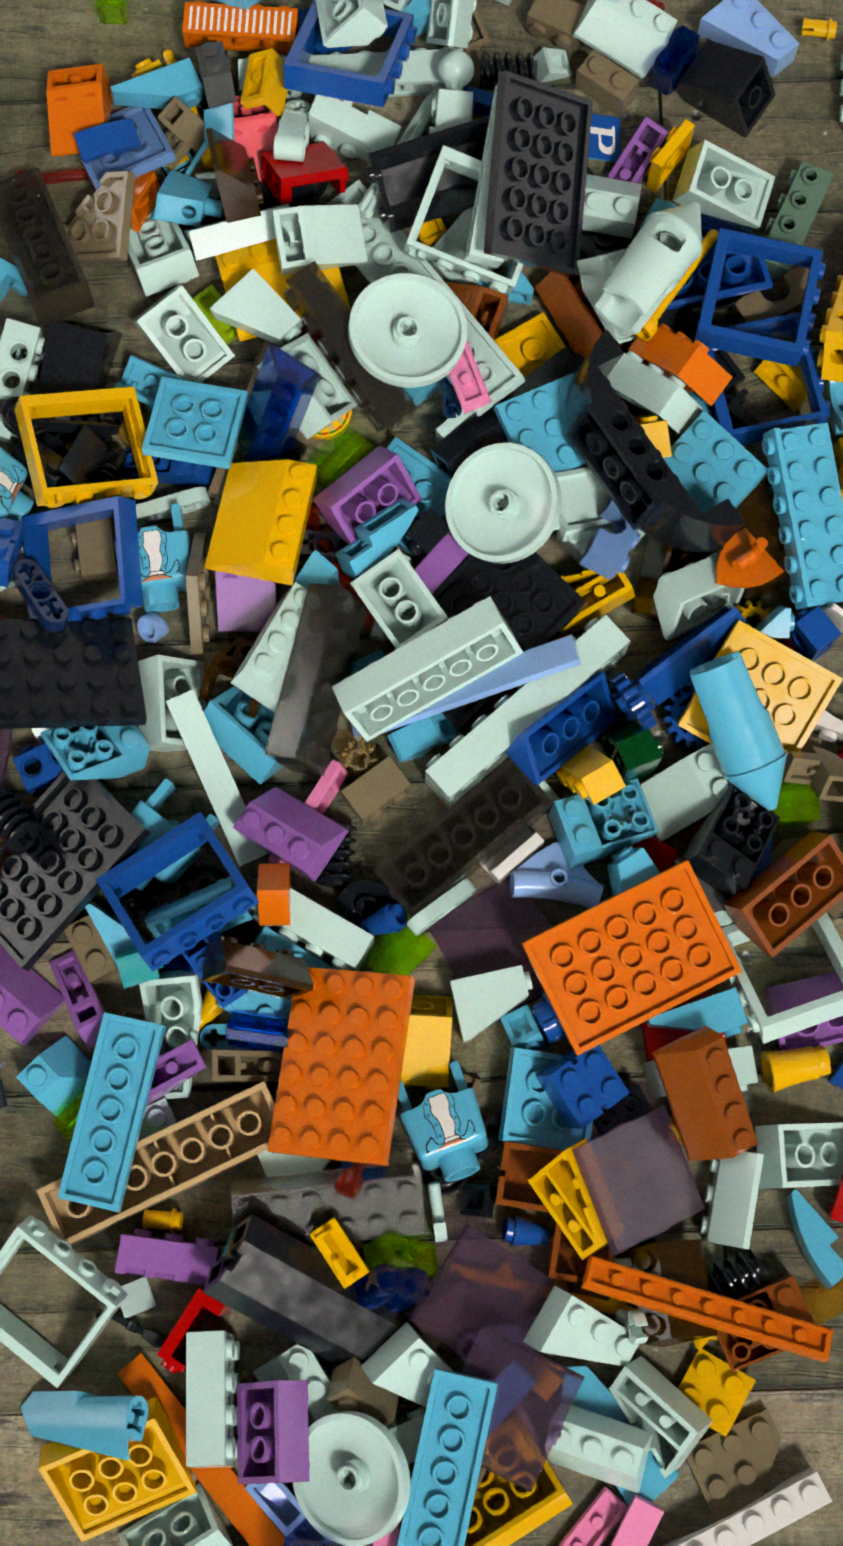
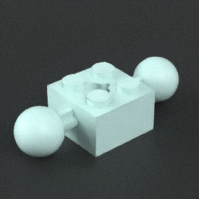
M449 51L439 61L438 74L441 81L446 85V89H439L438 98H432L431 116L435 127L430 126L429 134L472 121L473 92L463 91V87L471 81L474 75V64L470 56L463 51Z

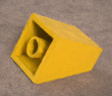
M413 994L400 1082H403L404 1088H409L411 1085L424 1086L428 1090L448 1087L453 997Z

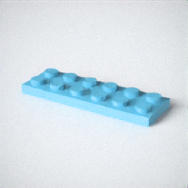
M104 1012L57 1198L121 1212L166 1026Z
M435 1367L410 1483L409 1502L403 1516L397 1546L465 1545L498 1382Z

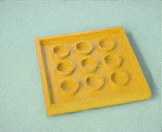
M737 620L714 659L740 651L759 699L769 711L783 748L788 752L787 756L789 751L800 752L843 678L746 623ZM695 691L677 725L712 744L709 738V725Z

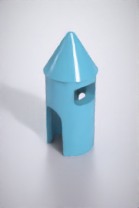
M740 651L718 657L689 671L690 677L709 725V738L723 770L722 777L768 811L776 809L788 752L783 748L769 711L759 699Z

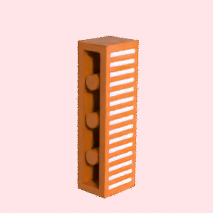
M205 1L185 2L182 34L185 48H194L206 42L222 41L224 50L260 52L273 48L277 53L289 54L299 32L298 8H291L289 6L266 7L255 4L245 10L235 6L231 7L224 3L216 4Z

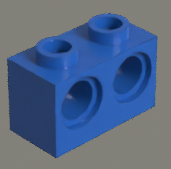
M46 743L36 748L35 746L26 747L18 752L19 756L13 758L24 786L32 796L48 789L64 771L59 762L55 761V756ZM34 762H40L42 764L40 772L35 775H29V766Z

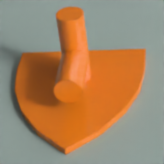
M743 528L724 545L718 556L716 584L732 588L761 586L781 575L784 570L765 550L768 546V541L763 537L756 540L746 528Z

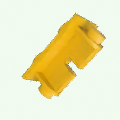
M335 1217L309 1234L344 1289L370 1272Z

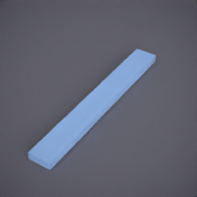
M573 635L523 651L521 655L387 731L581 665ZM352 724L354 738L357 742L364 740Z

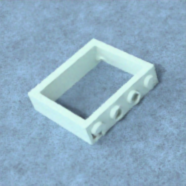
M443 145L403 250L409 252L408 255L415 260L424 261L427 259L436 263L435 266L440 270L446 272L454 270L462 273V277L470 282L478 283L481 281L489 284V288L504 294L506 292L511 293L516 286L523 264L513 261L506 278L416 241L444 167L478 181L481 160Z
M826 912L812 924V927L843 984V942ZM736 924L722 928L742 970L741 973L727 979L730 985L735 984L744 1009H747L750 1015L747 1017L749 1026L755 1033H759L763 1044L843 1016L842 990L767 1017L733 947L751 940L737 928Z
M30 1215L16 1227L0 1250V1275L26 1240L106 1305V1308L70 1358L67 1359L0 1304V1342L58 1388L74 1371L126 1299L128 1293L121 1288L118 1282L109 1279L99 1271L92 1261L83 1258L72 1249V1246L67 1241L60 1239L51 1232L44 1222Z

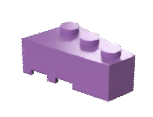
M139 1228L134 1229V1234H121L115 1273L119 1274L130 1273L149 1278L157 1277L205 1285L210 1266L219 1260L221 1247L214 1246V1240L196 1237L195 1243L183 1241L184 1235L165 1233L164 1238L152 1237V1230Z

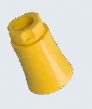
M823 1045L781 1051H762L760 1054L764 1082L772 1094L796 1084L819 1079L820 1076L831 1073L830 1057Z

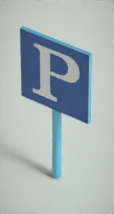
M592 114L588 159L616 163L621 156L620 118Z

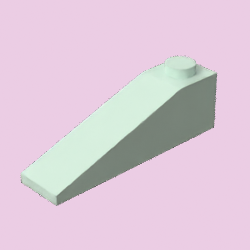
M182 969L159 971L160 978L139 984L146 1021L166 1026L159 1057L191 1039L194 1040L197 1046L202 998L198 975ZM192 1077L161 1097L160 1100L163 1098H188L191 1092Z

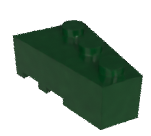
M623 723L606 730L599 736L606 756L613 760L624 782L637 778L641 780L653 775L662 759L661 754L664 753L659 737H653L650 729L636 723Z

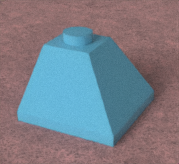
M64 1036L39 1054L16 1078L39 1102L64 1123L81 1106L92 1061L68 1036Z

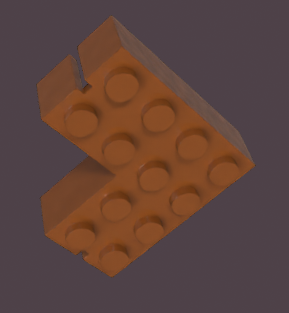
M504 1141L499 1170H504L505 1176H498L494 1204L549 1213L528 1180L561 1154L563 1150ZM593 1155L620 1224L628 1161ZM554 1220L546 1276L553 1279L577 1282V1275H580V1282L582 1283L588 1257L584 1260L580 1258ZM618 1236L593 1253L592 1256L615 1262Z

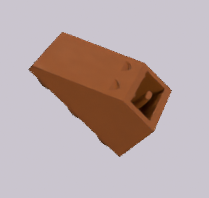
M445 282L489 336L495 340L507 311L509 295L483 286Z
M791 1274L761 1285L760 1288L757 1287L749 1293H744L734 1298L814 1323L795 1276ZM717 1330V1338L732 1373L785 1351Z

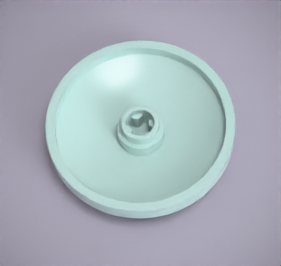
M412 273L388 275L368 285L354 302L348 325V336L352 351L363 368L375 378L387 384L405 388L427 386L447 376L461 359L468 333L466 317L457 298L439 282L426 276Z
M515 443L488 445L470 455L459 466L450 481L445 502L448 527L456 542L469 554L491 563L504 564L516 562L536 552L552 534L560 515L561 490L554 470L535 451Z
M357 1411L335 1412L320 1418L310 1425V1482H293L297 1502L306 1519L321 1535L345 1546L368 1545L388 1535L404 1516L410 1497L409 1467L397 1439L381 1422Z

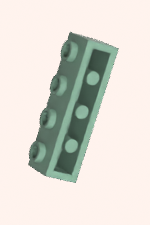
M802 161L799 170L793 169L786 184L790 186L788 194H781L775 208L779 210V214L776 219L770 218L764 233L768 234L767 238L802 246L830 186L834 173ZM765 259L770 276L780 281L782 276L791 271L793 265Z

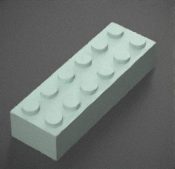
M489 596L460 614L449 618L434 629L424 632L420 637L406 645L398 647L378 661L370 663L352 676L344 678L341 682L332 686V689L345 716L368 742L521 655L523 651L508 623Z

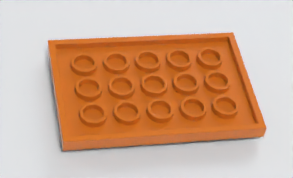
M684 860L521 942L558 1021L577 1056L742 972L689 860Z
M308 967L313 982V991L292 998L268 1152L388 1167L415 978L411 975Z

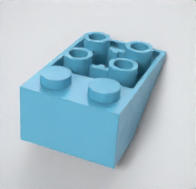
M136 725L50 728L40 733L70 780L121 778L144 769L150 750L149 744Z
M638 778L624 782L626 787L595 805L587 799L582 800L578 795L554 801L548 816L568 868L597 861L624 847H629L659 833Z

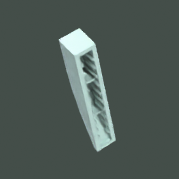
M496 85L464 261L498 268L506 259L483 253L497 96Z

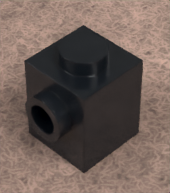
M431 508L421 518L416 515L405 535L406 547L415 556L419 557L421 555L425 558L450 531L448 523Z

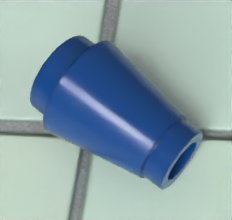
M388 903L366 919H363L361 921V929L373 936L400 932L408 922L406 911L400 904Z
M513 1215V1217L506 1216L502 1227L503 1242H509V1246L547 1245L549 1227L517 1215Z

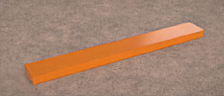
M592 1255L588 1257L581 1286L582 1289L825 1363L829 1360L834 1329Z
M142 1352L117 1372V1375L134 1396H142L146 1401L157 1397L172 1424L186 1460V1407ZM189 1467L249 1546H292L280 1529L245 1490L246 1485L238 1484V1474L232 1467Z

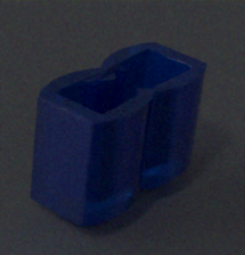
M683 25L672 33L668 47L662 50L655 59L650 80L652 88L667 96L678 87V81L682 73L688 69L695 58L700 39L699 34Z
M383 1264L372 1269L354 1282L357 1303L370 1309L385 1306L394 1311H403L431 1294L427 1272L416 1267H407L401 1270L396 1266Z

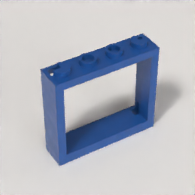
M314 0L283 64L284 88L384 108L389 94H394L395 80L401 77L403 61H408L410 44H415L417 27L413 26L414 14L385 9L388 27L381 36L394 38V41L377 77L308 63L321 36L316 0Z
M720 228L714 247L695 339L709 348L797 367L801 356H807L811 340L806 339L807 331H812L816 314L811 313L812 305L817 306L821 288L816 287L817 280L822 281L826 268V263L821 262L823 250ZM727 251L809 269L794 343L711 325Z
M800 312L724 328L774 339L791 335L792 342L794 343ZM807 331L806 339H810V331ZM809 347L807 356L802 355L799 361V368L812 413L733 429L724 391H722L714 404L710 406L713 418L742 445L761 442L763 434L773 428L787 429L826 423L827 417L831 416L829 410L830 403L828 399H823L824 382L821 379V373H816L814 365L817 364V357L814 347ZM709 348L710 350L707 354L715 360L713 351L718 349Z
M115 496L22 517V522H24L23 541L25 559L37 562L51 584L48 531L114 517L120 598L68 608V621H82L84 617L104 619L107 618V613L113 612L116 615H125L132 613V608L143 607L135 500ZM37 591L32 594L33 597L41 600L48 597V594L43 591ZM28 605L29 619H37ZM50 607V608H49V609H50V615H49V617H50V616H54V615L52 614V612H51V607Z
M201 812L96 878L97 883L139 955L152 972L164 964L167 965L173 958L193 948L198 942L213 932L221 930L224 925L239 915L247 913V910L259 903ZM209 841L237 886L146 944L119 898Z

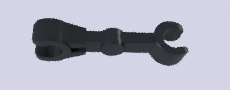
M117 1311L110 1319V1321L114 1320L122 1324L127 1330L142 1335L143 1339L158 1349H161L168 1337L158 1331L149 1328L145 1329L134 1320L125 1319V1317L117 1314ZM95 1313L96 1319H98V1317H99L101 1314Z

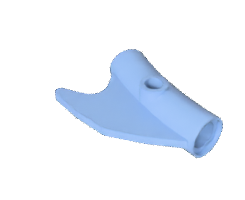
M559 842L552 843L510 873V892L512 898L556 900L591 908L599 904L604 885L598 883L587 872L584 864L568 868Z

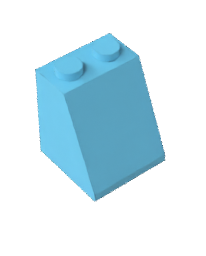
M624 847L611 856L613 861L607 865L612 897L660 873L643 847Z

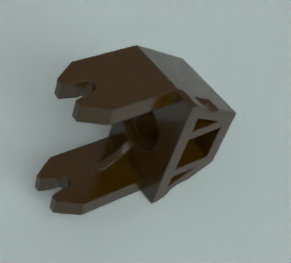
M238 637L213 657L199 690L200 699L205 701L208 699L219 674L233 679L248 651L253 646V641ZM254 698L250 702L248 716L255 719L262 704Z

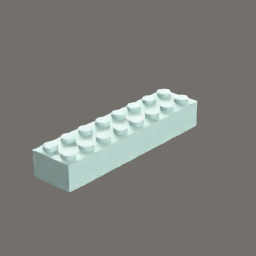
M607 615L600 620L594 618L583 628L585 632L578 639L574 637L581 665L517 686L518 690L511 697L505 695L494 705L495 711L488 717L485 714L480 716L471 725L473 729L466 736L463 734L457 736L449 744L450 750L443 756L438 753L426 764L428 768L425 771V782L448 808L509 757L505 752L519 733L598 671H604L605 673L625 656L630 640Z

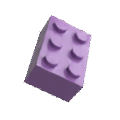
M274 1380L237 1384L238 1484L310 1482L308 1380Z

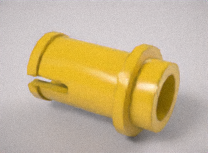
M804 17L801 36L826 38V41H829V38L835 39L837 21H832V18L820 20Z
M175 1208L172 1211L144 1210L143 1229L170 1230L173 1234L176 1231L182 1230L183 1212H178Z

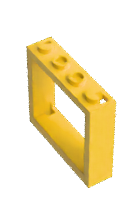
M135 387L19 396L15 407V414L37 507L57 508L67 503L82 504L115 496L144 499L152 495L158 484L152 456L143 455L142 453L146 431ZM122 411L139 479L47 488L31 419Z

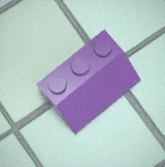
M378 446L313 498L326 522L349 545L358 539L354 528L398 499L403 498L416 505L422 498L398 454Z
M277 787L249 802L233 826L244 839L283 863H290V867L313 881L317 880L349 832L346 828Z
M0 945V1026L20 1044L27 1046L65 1001L62 994L32 968L29 971L22 969Z
M835 971L766 988L769 1016L842 991L843 984ZM843 1016L776 1039L778 1050L797 1049L806 1046H828L843 1042Z

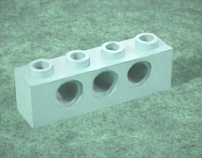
M9 318L6 319L0 340V405L11 397L31 395L27 391L30 382H35L39 366L35 365L38 354H43L46 345V338L43 337L40 327ZM17 349L28 351L27 357L21 361L13 359V353ZM11 376H16L20 379L19 385L16 388H7L5 381ZM0 418V441L13 444L14 437L19 438V436L9 432L4 427Z

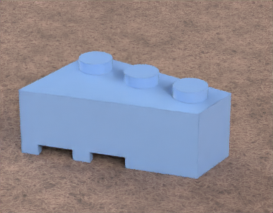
M723 0L701 18L697 36L704 40L708 38L713 42L763 56L771 77L776 76L794 61L799 47L797 40L758 0Z

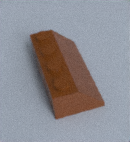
M579 271L578 276L573 277L550 272L535 286V289L540 295L542 304L548 308L555 319V325L568 340L571 351L575 354H581L585 359L606 329L582 289ZM635 339L620 343V347L625 354L629 352L628 349Z
M811 831L748 884L746 890L734 895L723 906L737 928L768 957L773 958L843 898V854L831 834Z
M705 1025L652 1052L687 1158L690 1161L733 1158L758 1145L725 1039L722 1035Z

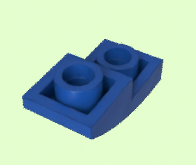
M132 119L113 121L74 133L85 164L110 154L117 157L142 147Z

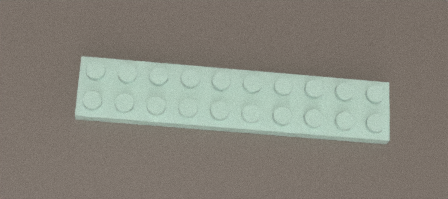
M357 180L345 190V193H340L326 205H359L368 189L360 180ZM378 209L375 210L372 217L368 220L360 217L368 263L354 266L369 284L392 274H419L445 286L460 303L467 321V341L492 401L490 404L473 410L478 417L526 382L520 371L426 259L424 261L415 260L408 255L409 252L403 250L408 237L402 230L391 233L387 222L382 224ZM448 374V375L445 376V377H446V378L448 379V381L452 384V381H451L450 376H449V374Z

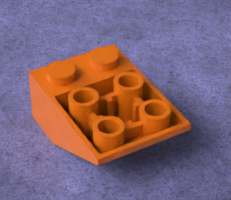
M103 63L48 71L46 95L52 157L80 153L74 133L110 122L111 84Z

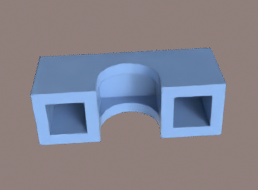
M608 496L600 518L610 521L616 534L599 528L589 540L579 564L611 581L618 572L623 573L631 560L627 556L630 549L633 550L641 534L637 532L638 529H632L614 501Z

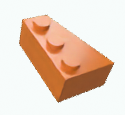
M664 323L657 326L658 330L650 341H644L638 337L635 339L628 351L630 350L644 360L642 362L644 365L648 366L649 363H653L664 371L663 376L669 379L673 375L685 383L684 390L689 393L694 391L710 406L714 404L733 378L707 354L710 349L696 339L693 342L680 331L676 334L674 330Z

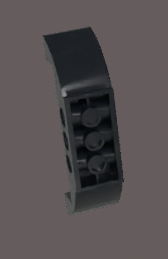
M608 329L605 330L575 371L569 384L566 397V417L569 425V431L566 433L567 437L633 530L640 529L651 538L667 546L684 551L703 553L721 550L746 522L729 499L703 513L700 511L695 500L690 497L680 483L678 476L672 472L663 459L661 452L655 448L645 434L643 427L638 424L628 410L626 403L621 400L611 386L607 376L621 359L624 352Z

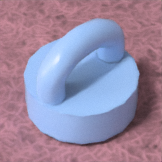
M148 612L137 621L138 633L146 642L156 643L169 633L168 624L157 613Z

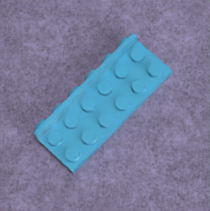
M828 422L787 429L773 428L763 434L762 449L764 454L767 455L769 464L768 480L773 485L775 496L773 508L779 517V539L784 544L786 555L784 566L791 581L790 598L795 603L796 610L843 602V500Z

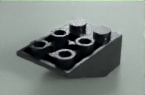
M44 432L35 436L47 488L73 485L57 467L78 433ZM97 435L107 446L113 439L110 435ZM21 441L12 448L11 456L27 468L28 475L24 484L33 490Z
M731 784L691 839L680 862L689 860L698 878L724 897L733 896L746 890L780 817L774 812L768 811Z

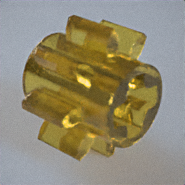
M363 737L358 742H354L351 738L348 739L349 749L341 750L340 755L347 757L343 767L347 768L350 766L354 769V775H357L358 770L364 769L368 772L371 769L369 762L376 763L378 759L376 755L371 754L375 749V743L368 745ZM357 751L358 754L365 753L364 760L360 757L354 759V752Z

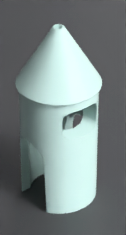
M691 202L654 212L647 216L643 227L627 247L625 255L601 287L604 293L594 306L601 318L610 326L627 334H638L664 298L677 286L692 263L699 259L702 253L701 207L698 202Z

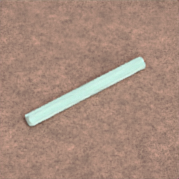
M436 88L429 91L397 144L422 136L432 120V98H438L439 92ZM375 183L371 184L358 205L360 217L366 220L372 217L380 204Z

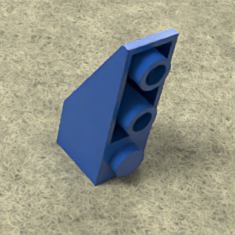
M126 449L127 460L123 464L121 476L123 478L139 479L132 449ZM152 456L159 483L188 487L210 486L212 483L215 467Z

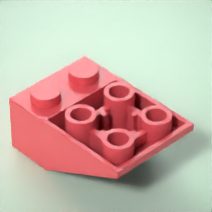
M241 95L236 96L237 102L233 103V141L246 148L248 158L254 157L259 181L264 183L261 179V152L274 150V138L278 132L276 114L266 105L246 109L240 103Z

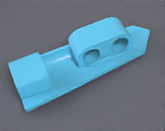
M586 1365L566 1367L560 1399L561 1403L565 1402L635 1426L634 1423L630 1424L611 1392ZM650 1450L639 1493L616 1487L628 1505H630L635 1494L653 1502L676 1480L680 1471L677 1469L664 1478L659 1470L662 1467Z
M33 1391L20 1407L31 1436L127 1461L130 1459L128 1441H142L148 1417V1404L142 1396H96L81 1391Z

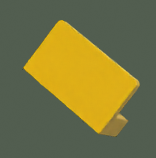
M273 48L249 54L240 103L246 109L266 105L278 117L283 115L288 89L284 88L283 64L285 61Z
M763 360L754 371L794 412L808 399L799 364L795 367Z

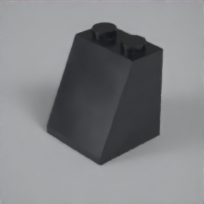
M707 40L701 50L696 53L694 60L688 69L682 73L678 81L684 102L742 137L748 136L776 95L763 56Z
M70 319L51 320L37 389L46 391V394L104 389L122 333Z

